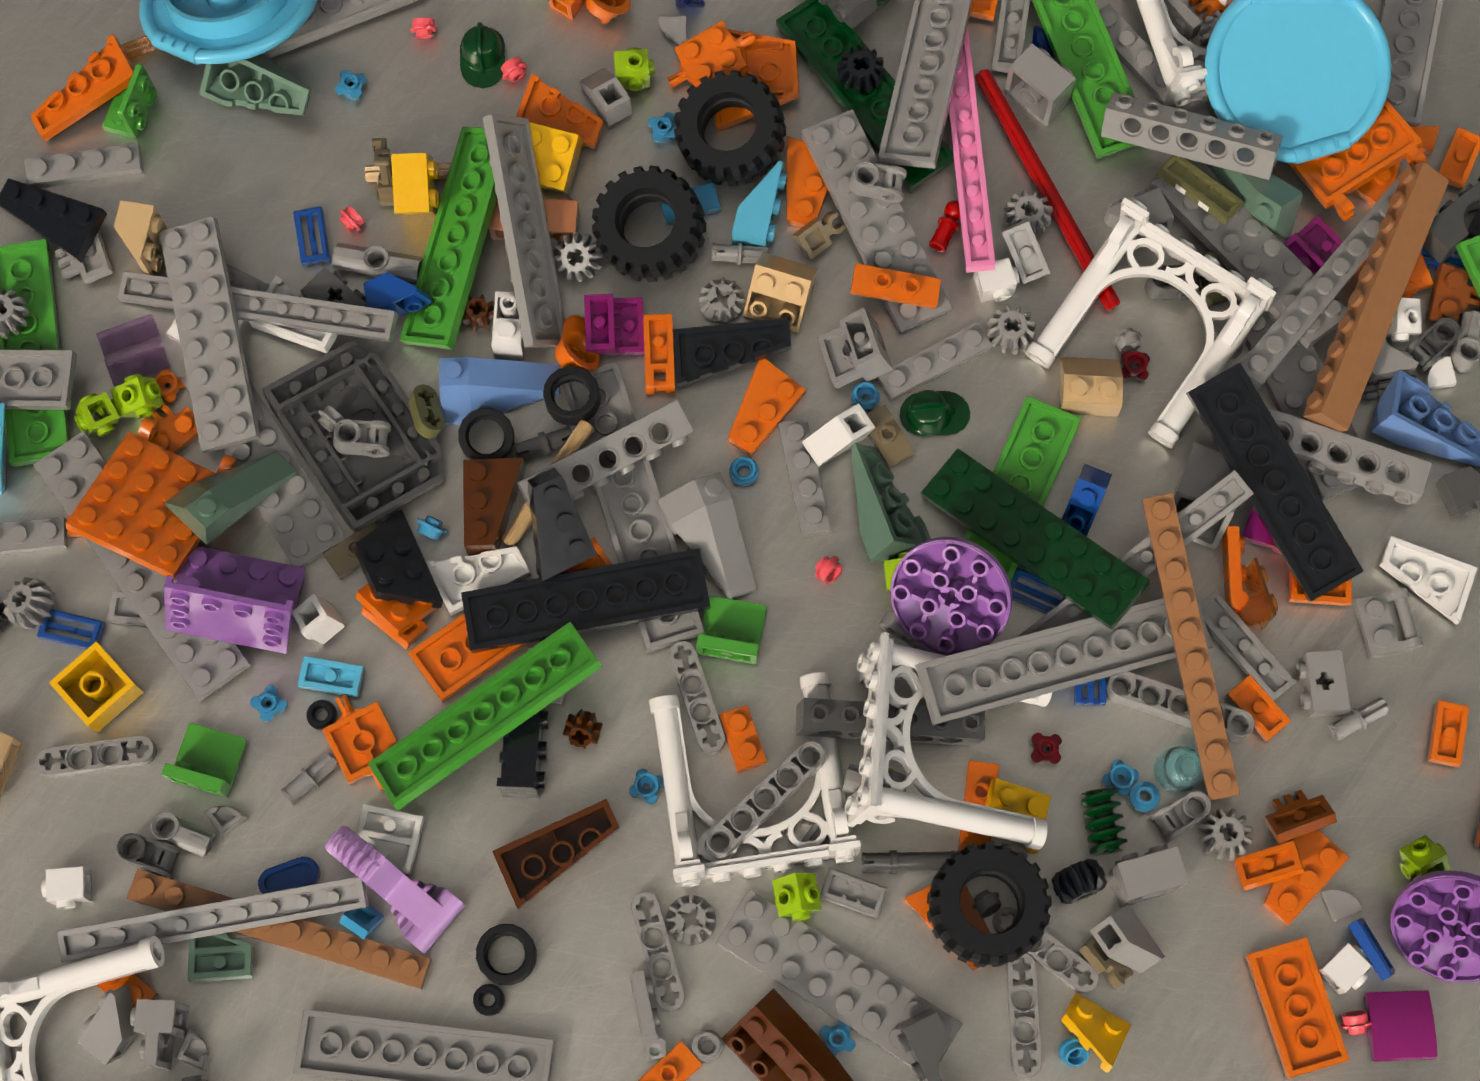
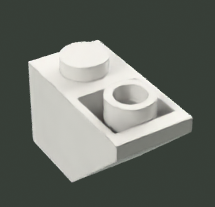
M495 291L491 344L495 359L524 360L525 348L521 336V326L514 292Z
M858 403L834 417L806 438L802 444L819 467L850 449L854 443L862 442L874 430L875 426Z

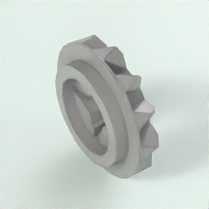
M724 277L719 280L711 279L705 287H702L699 295L700 310L708 319L714 322L724 323L734 320L741 314L745 305L743 289L736 284L735 280H726ZM717 291L722 296H730L726 299L727 308L721 302H714L717 300Z
M690 894L679 897L669 906L666 915V926L670 935L679 943L685 945L700 944L710 937L715 928L716 917L713 907L702 897ZM698 908L696 919L703 926L691 924L684 932L685 919L679 913L690 915L692 911Z

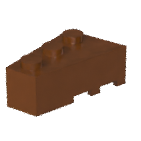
M523 457L463 460L464 547L468 556L500 549L501 538L506 531L509 515L518 495L519 487L516 483L521 481L526 470Z

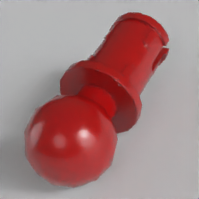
M953 200L946 204L944 208L945 217L938 219L939 225L929 241V246L937 252L944 253L954 232L959 230V225L957 224L960 222L958 200Z

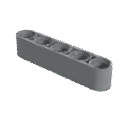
M1129 671L1111 676L1106 683V696L1112 702L1192 729L1183 689ZM1113 682H1124L1127 685L1128 691L1119 693L1114 689ZM1149 690L1154 692L1157 702H1147L1143 698V691ZM1179 700L1183 702L1186 712L1179 713L1175 711L1172 701ZM1220 702L1228 741L1235 743L1243 741L1254 729L1255 722L1252 715L1245 710ZM1231 720L1242 722L1245 728L1244 732L1234 731L1231 726Z
M808 741L800 745L709 831L706 839V850L708 853L718 859L730 855L819 771L825 758L823 747L814 741ZM806 751H812L818 756V762L807 764L802 759V754ZM783 772H791L796 777V782L793 785H784L780 781L779 776ZM761 793H769L773 797L774 803L768 807L761 806L757 801V796ZM739 814H746L751 819V825L747 828H740L735 824L734 818ZM716 835H723L728 839L729 845L727 848L719 850L713 847L711 840Z

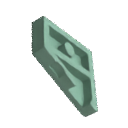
M225 933L189 939L188 981L196 983L253 978V946L240 939H233Z

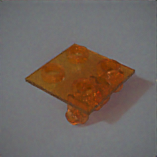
M1256 557L1253 558L1246 568L1245 585L1250 599L1241 609V612L1238 613V616L1247 626L1260 624L1261 630H1263L1277 615L1278 604L1274 594H1269L1266 585L1268 582L1266 570L1263 565L1259 566Z

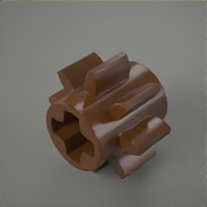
M484 294L480 298L469 296V302L464 311L465 316L462 318L463 324L468 325L471 323L474 332L478 328H485L488 331L489 324L493 321L494 312H491L494 310V301L487 303Z
M580 709L576 716L568 715L563 735H569L571 745L586 749L590 742L598 743L603 723L597 722L595 713Z

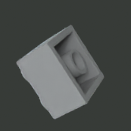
M1032 43L1010 65L1004 93L1047 127L1069 104L1076 78L1070 69L1066 66H1060L1051 58L1046 50L1038 48Z
M1167 844L1152 847L1149 849V852L1141 857H1138L1137 852L1119 857V861L1114 862L1115 866L1108 872L1120 908L1128 904L1133 905L1180 891L1190 883L1178 846L1168 848Z

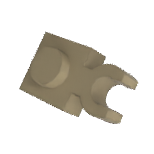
M830 211L826 213L822 223L819 219L814 218L793 234L806 259L812 260L833 244L829 237L830 235L840 234L845 230L844 224H837L835 227L832 225L833 220L839 216L838 212Z
M1093 935L1079 949L1080 953L1098 974L1106 972L1109 983L1116 989L1125 983V979L1133 975L1131 968L1107 957Z

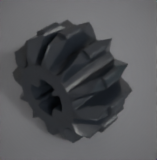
M865 45L861 47V51H857L852 46L850 54L843 52L841 61L837 63L839 83H845L846 91L855 88L857 95L860 94L861 89L870 94L872 87L878 88L881 85V79L885 75V69L882 67L884 64L883 58L877 57L876 49L867 52Z
M1086 859L1071 864L1069 867L1055 873L1051 880L1054 892L1063 904H1072L1095 895L1103 890L1107 884L1102 866L1100 867L1098 861L1094 859Z

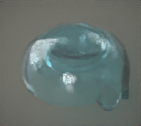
M1175 746L1165 750L1156 758L1154 765L1155 778L1165 790L1187 792L1201 784L1203 776L1198 753L1194 749L1185 746Z

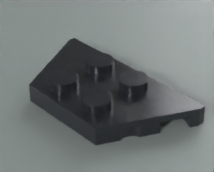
M402 510L395 512L355 544L354 552L375 599L397 600L411 605L414 604V601L432 603V608H442L443 599Z

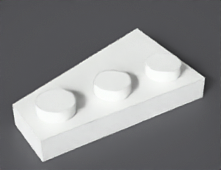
M278 276L274 277L266 291L302 297L297 291L284 284L283 280ZM249 321L254 329L324 353L329 352L338 334Z
M1391 536L1387 541L1379 566L1457 625L1461 621L1477 567Z
M517 546L481 552V554L467 557L456 556L450 557L449 560L426 562L451 616L464 610L461 592L515 583L531 575Z

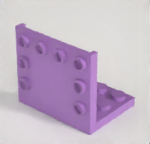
M196 546L179 572L176 583H173V576L167 575L164 585L165 630L286 654L295 619L292 611L298 606L306 568Z

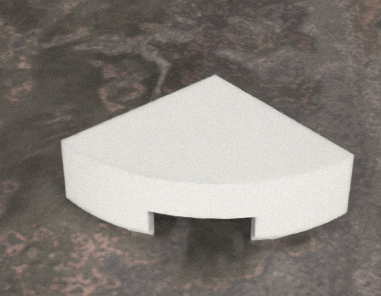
M1450 356L1438 360L1429 370L1425 384L1431 390L1454 387L1457 384Z

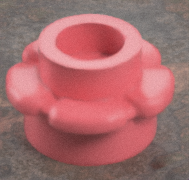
M416 18L412 20L413 28H410V32L416 33V38L418 39L432 38L433 33L437 32L435 19Z
M520 57L508 60L501 66L502 78L504 80H511V82L519 81L526 75V62H522Z
M350 205L344 210L340 209L342 216L339 220L349 231H352L354 228L360 231L359 227L365 223L364 219Z
M825 556L820 559L815 567L817 570L816 578L823 580L826 584L835 581L843 570V566L838 562L839 558L836 556L831 558Z
M1364 1010L1350 1011L1341 1015L1343 1023L1340 1027L1348 1030L1350 1035L1366 1033L1367 1027L1372 1024L1368 1019L1367 1011Z

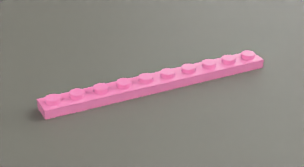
M967 26L948 112L966 273L995 270V256L969 30Z

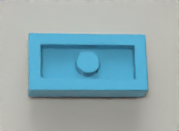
M304 656L297 686L299 688L338 695L347 694L349 697L358 698L365 668L359 665Z

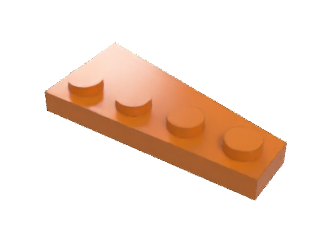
M113 34L105 40L108 44L99 53L94 51L87 58L89 63L79 73L74 71L67 78V85L61 91L55 90L30 115L40 137L46 142L128 87L134 68L119 40Z

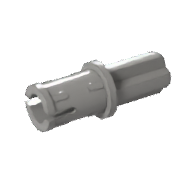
M712 243L711 261L737 262V265L741 263L756 264L763 252L769 254V249L767 247L742 246V243H738V245Z
M1378 698L1358 710L1356 708L1351 709L1350 714L1328 725L1329 730L1339 742L1360 729L1366 730L1368 724L1388 714L1389 707L1383 698Z
M326 752L306 770L302 768V773L282 788L281 791L294 805L296 801L314 786L318 788L319 785L317 783L338 766V761L331 753Z

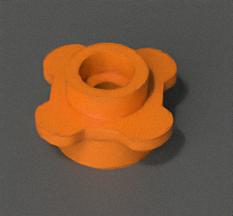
M169 369L162 370L155 379L161 389V396L164 397L165 401L174 402L177 398L176 394L185 385L181 380L182 377H176ZM170 383L171 386L166 388V384Z

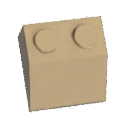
M1061 357L1059 409L1077 415L1118 417L1123 406V374L1120 360Z

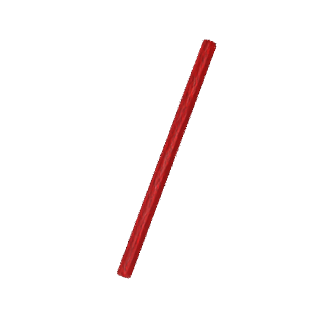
M990 70L979 71L975 75L976 82L1041 197L1047 196V205L1053 208L1052 216L1082 270L1085 271L1095 255ZM1112 285L1108 286L1098 296L1104 309L1107 311L1113 310L1120 305V300Z

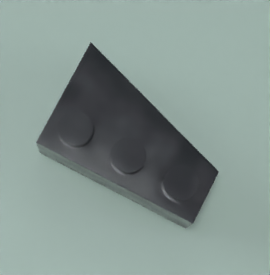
M554 467L527 480L534 534L533 542L536 554V572L540 579L544 581L596 556L597 553L562 476Z
M545 708L503 736V749L499 757V763H502L501 778H497L496 785L502 797L540 798V790H545L546 771H541L542 760H547L548 742L543 741V729H549V711H545Z

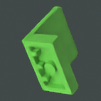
M136 64L128 87L114 96L102 125L105 131L137 139L140 130H144L146 127L147 113L150 105L153 106L156 101L157 90L143 65Z
M709 596L711 609L705 610L702 625L705 634H698L697 654L757 665L767 611L766 605Z
M190 723L175 764L165 763L161 775L171 782L228 798L247 740L239 736Z

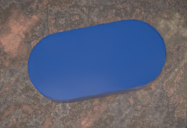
M299 857L263 871L258 880L259 890L261 893H268L316 884L321 874L320 867L309 857Z

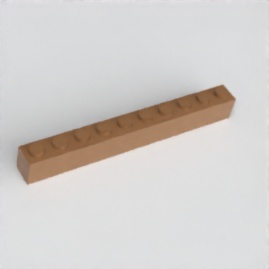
M1425 162L1405 168L1399 176L1400 182L1389 200L1386 216L1379 224L1378 235L1369 249L1367 262L1359 273V281L1355 291L1349 297V305L1344 317L1338 324V332L1334 342L1328 348V356L1323 368H1321L1317 375V383L1313 393L1307 399V407L1303 417L1310 422L1339 432L1347 431L1350 427L1449 183L1446 177Z

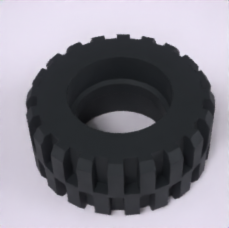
M731 70L730 75H725L724 71L715 72L714 78L708 79L707 75L699 79L701 84L698 87L691 85L686 90L689 95L688 98L685 99L683 97L678 103L680 112H676L674 116V123L676 125L674 134L678 147L690 168L695 170L698 176L704 180L710 178L714 184L720 186L723 182H727L729 187L738 186V181L744 180L745 184L754 182L752 179L754 175L759 174L760 177H763L768 173L766 167L769 164L774 166L779 160L777 153L783 152L785 146L783 137L786 136L785 118L775 94L771 93L767 84L763 81L758 82L756 76L749 73L743 77L741 72ZM729 107H740L751 111L755 116L757 125L753 136L746 144L729 151L717 150L709 146L704 133L709 120L717 112Z
M650 165L649 171H645L642 166L634 167V173L628 175L626 171L618 174L620 179L614 183L610 180L605 185L608 190L605 195L599 193L596 199L599 208H594L592 212V218L595 221L592 225L593 235L596 237V244L605 258L622 275L628 274L632 280L639 282L642 278H645L648 283L657 282V277L661 276L666 281L673 278L672 272L679 270L682 273L688 269L685 263L688 260L694 262L699 256L696 250L697 248H703L705 242L703 233L706 232L705 213L694 190L690 188L688 182L683 177L678 178L675 172L669 169L662 172L659 166ZM650 202H660L672 208L675 214V223L670 234L662 242L650 247H638L631 245L626 240L624 235L625 223L629 215L637 207Z
M994 841L984 842L978 846L975 843L968 845L963 850L952 854L941 866L931 882V889L927 895V904H929L927 916L928 921L932 922L934 927L932 932L936 939L940 938L944 943L942 947L948 953L954 952L958 955L957 959L964 963L970 961L977 967H985L986 965L999 967L1008 962L1012 963L1033 948L1041 939L1045 927L1049 924L1051 915L1048 914V910L1052 906L1051 896H1047L1046 890L1049 888L1047 879H1041L1038 873L1041 869L1036 862L1034 864L1026 860L1028 855L1021 850L1018 853L1012 851L1011 845L1002 843L1001 846H995ZM990 876L1001 880L1011 889L1016 898L1018 908L1016 918L1009 928L1000 933L988 934L975 929L966 921L961 912L959 904L961 892L964 886L976 877Z

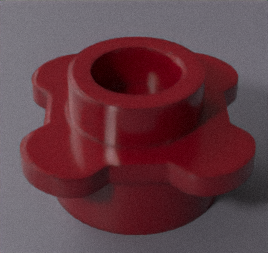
M1138 351L1123 352L1121 355L1123 378L1134 377L1140 381L1146 380L1149 376L1147 366L1150 357L1146 353ZM1132 364H1136L1137 368H1133Z
M1041 733L1034 734L1031 738L1034 744L1033 752L1031 753L1032 761L1035 763H1059L1061 760V755L1059 754V745L1062 743L1061 737L1057 734L1052 736H1043ZM1048 746L1049 751H1044L1043 747Z

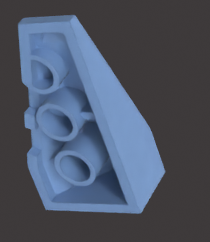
M472 357L439 358V389L445 425H461L462 420L470 412L479 408H493L504 414L509 409L544 400V384L551 374L560 369V365ZM560 387L557 388L555 395L560 394Z
M1398 370L1374 409L1371 432L1399 446L1480 468V432L1468 421L1461 422L1450 412L1452 407L1444 401L1441 404L1430 395L1431 388L1424 382Z

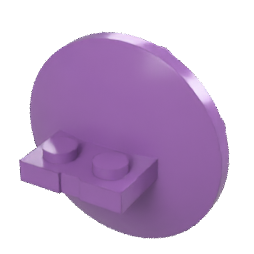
M937 537L921 542L909 550L894 571L891 581V603L899 623L915 641L936 652L956 654L989 645L1003 631L1011 614L1012 589L1004 568L989 551L966 539Z
M1436 871L1414 879L1398 894L1391 914V932L1397 947L1413 966L1445 982L1480 981V876L1463 871ZM1425 965L1430 966L1436 971L1426 968Z

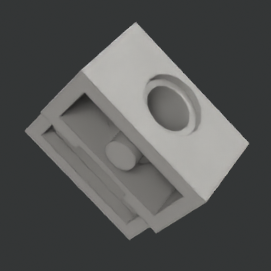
M865 307L839 319L840 327L817 337L832 385L836 389L862 377L868 382L893 370L878 324Z
M137 999L136 1007H132L130 1024L134 1026L133 1032L146 1035L145 1040L141 1041L139 1050L140 1059H143V1065L156 1069L171 1070L174 1038H185L188 1030L190 1006L175 1000Z

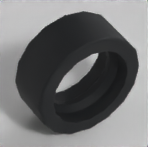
M567 366L560 368L551 374L544 384L543 397L547 411L555 421L563 425L576 426L580 420L589 421L599 409L601 396L597 381L589 371L581 367ZM571 381L584 384L589 391L587 404L574 411L561 409L554 399L557 388Z
M479 408L470 412L462 420L458 430V441L463 454L470 460L506 458L514 444V429L510 420L502 412L493 408ZM492 420L501 426L504 432V441L497 451L491 454H482L471 446L469 432L471 427L478 421Z
M499 924L490 928L481 936L476 947V961L480 971L490 981L499 985H514L524 981L532 973L536 964L537 950L533 939L523 928L514 924ZM503 936H512L518 939L523 944L525 950V959L522 965L511 973L496 971L490 965L488 959V951L491 944Z

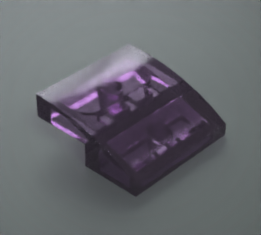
M152 314L96 333L114 387L125 383L124 379L128 376L142 374V377H146L171 368L161 335Z

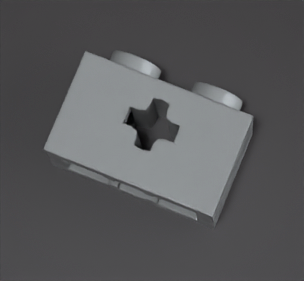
M1342 650L1305 652L1299 659V662L1296 663V674L1298 680H1302L1303 692L1300 693V703L1302 709L1306 710L1307 718L1344 716L1351 708ZM1319 679L1321 684L1327 685V687L1324 690L1322 685H1317L1316 683Z

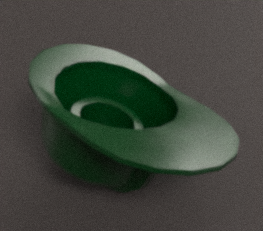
M478 22L477 26L469 29L462 38L460 45V69L462 77L471 86L482 89L492 87L503 76L501 66L505 63L504 39L498 31Z
M924 390L912 394L905 399L900 408L899 416L904 428L914 435H952L959 433L966 427L970 419V409L963 397L954 392Z

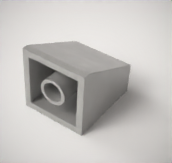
M1194 442L1173 493L1177 514L1232 472L1221 452ZM1236 509L1193 542L1216 550Z

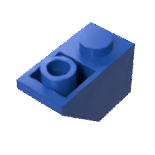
M388 272L363 283L367 307L395 311L398 313V317L410 312L419 311L422 307L433 303L432 297Z
M1084 463L1062 520L1086 537L1105 495L1112 474Z

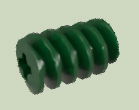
M1102 788L1081 793V795L1087 796L1081 800V805L1090 808L1083 812V817L1092 820L1085 825V830L1095 832L1087 837L1088 843L1096 844V846L1089 850L1090 855L1097 856L1121 852L1123 850L1119 846L1128 842L1127 838H1121L1117 835L1125 830V826L1115 824V821L1123 818V814L1113 812V809L1121 805V802L1111 800L1112 796L1119 793L1117 789Z

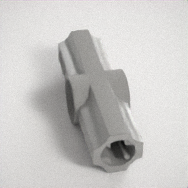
M338 242L333 251L332 266L334 269L368 274L372 278L388 272L404 281L416 283L423 258L387 251L379 245L362 247ZM375 260H384V262L381 265L372 266V263Z

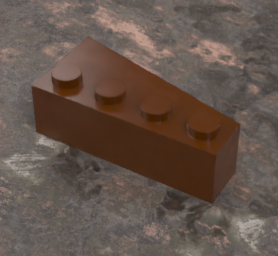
M607 799L492 851L517 909L523 907L620 829Z

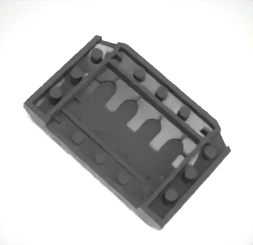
M351 340L262 388L271 410L348 527L354 533L444 483L442 448L435 438H425L416 431L409 407V398L382 358L372 351L369 353L360 348L355 341ZM327 405H330L344 419L379 420L389 423L391 425V431L387 437V447L390 449L389 455L382 458H374L364 455H345L339 453L333 444L334 430L329 432L319 423L318 420L321 416L318 411H323ZM344 433L340 435V438L349 441L352 440L354 436L349 433Z

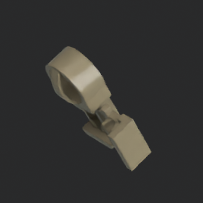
M372 138L374 166L380 167L375 195L381 206H394L390 149H388L386 138Z

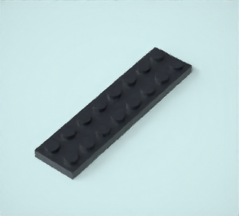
M1241 363L1234 365L1187 392L1186 395L1231 471L1235 470L1254 493L1248 500L1307 600L1311 602L1364 572Z
M700 549L554 575L544 581L537 578L461 592L471 653L541 641L569 622L572 623L578 633H584L711 609Z

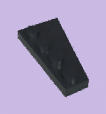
M9 178L0 192V208L23 224L31 227L42 237L50 240L61 250L69 253L80 263H82L107 216L103 208Z
M789 318L673 329L676 385L679 388L792 350Z

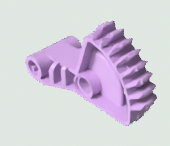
M341 826L337 832L335 831L330 836V840L325 845L327 852L391 905V912L396 917L397 925L401 929L403 936L424 954L466 906L446 888L437 887L431 883L424 884L420 880L411 881L388 859L348 827Z

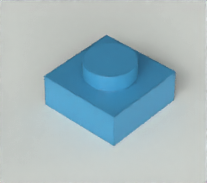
M369 905L366 908L344 912L339 923L365 940L382 923L384 915Z

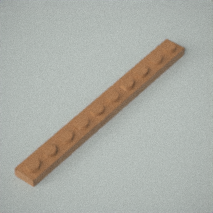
M1173 493L1141 500L1206 794L1210 801L1240 795L1174 496Z
M137 869L126 899L163 911H169L235 898ZM304 919L233 931L421 990L432 961L429 957L373 940H363L359 936Z

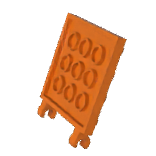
M1386 99L1374 124L1350 149L1297 165L1294 163H1288V165L1325 209L1334 205L1338 215L1346 222L1355 216L1353 212L1355 206L1346 197L1347 195L1404 158L1407 159L1410 167L1422 162L1427 163L1428 159L1419 150L1423 145L1422 139Z
M146 417L137 435L130 432L126 434L65 524L66 529L166 577L167 575L173 576V580H175L188 560L190 553L196 548L201 539L165 506V502L189 484L234 468L237 459L226 454L221 460L217 472H212L151 443L153 437L158 432V429L155 428L157 421Z

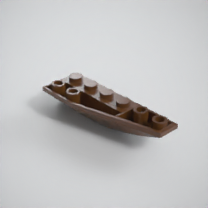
M774 988L721 1038L760 1081H853L820 1037Z

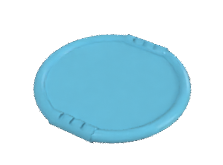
M140 0L139 17L144 33L155 48L196 65L224 64L258 56L285 42L305 24L312 14L317 0Z
M1233 0L1221 14L1209 38L1204 65L1208 72L1205 75V85L1211 106L1218 119L1231 123H1240L1258 130L1271 131L1274 134L1283 136L1277 161L1297 165L1348 150L1366 134L1378 118L1389 92L1392 70L1391 53L1387 37L1379 19L1364 0Z

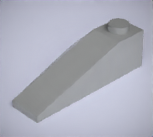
M721 472L693 479L658 500L670 530L682 538L688 546V551L700 549L702 563L707 568L706 573L728 599L746 595L757 590L733 501Z

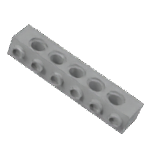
M1113 92L1106 107L1101 132L1102 137L1270 180L1276 165L1283 137L1271 131L1258 130L1240 123H1231L1216 119L1213 116H1204L1182 108H1173L1155 101H1146L1134 98L1128 94Z
M675 400L516 484L530 508L527 480L555 467L561 474L572 501L584 496L582 490L588 486L593 485L594 489H597L610 482L609 475L617 471L624 475L637 468L636 461L645 457L648 462L662 455L661 448L670 443L675 448L689 440L687 435L693 432V429L678 400ZM655 424H660L666 429V436L662 441H658L652 436L651 430ZM628 438H635L640 443V450L635 455L628 453L625 448ZM603 451L610 452L614 457V463L610 468H604L599 463V455ZM577 465H582L587 469L588 476L583 482H577L572 476V470Z
M1267 407L1301 466L1307 467L1309 472L1318 475L1325 473L1336 477V480L1343 484L1351 485L1354 483L1363 486L1370 493H1383L1392 496L1395 501L1402 504H1415L1423 496L1432 466L1431 462ZM1301 443H1309L1314 451H1305ZM1330 452L1338 453L1342 458V462L1333 460ZM1359 462L1367 463L1370 466L1371 471L1367 472L1362 470L1359 466ZM1388 472L1396 473L1400 481L1391 480Z

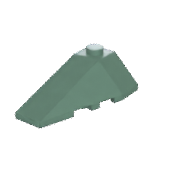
M260 54L232 63L206 64L199 94L223 106H243L252 110L259 108L277 113L303 116L306 114L312 89L269 58Z
M1205 164L1232 193L1245 201L1244 207L1260 223L1284 240H1288L1291 237L1303 192L1274 174L1271 175L1270 180Z
M854 443L851 446L858 516L860 534L865 545L866 554L869 556L870 561L884 563V560L899 558L898 554L908 552L921 542L931 539L920 515L914 517L906 505L910 501L907 495L900 493L891 482L894 479V475L877 449L872 446Z
M274 452L189 484L166 501L165 506L207 545L295 476L297 470L279 453Z

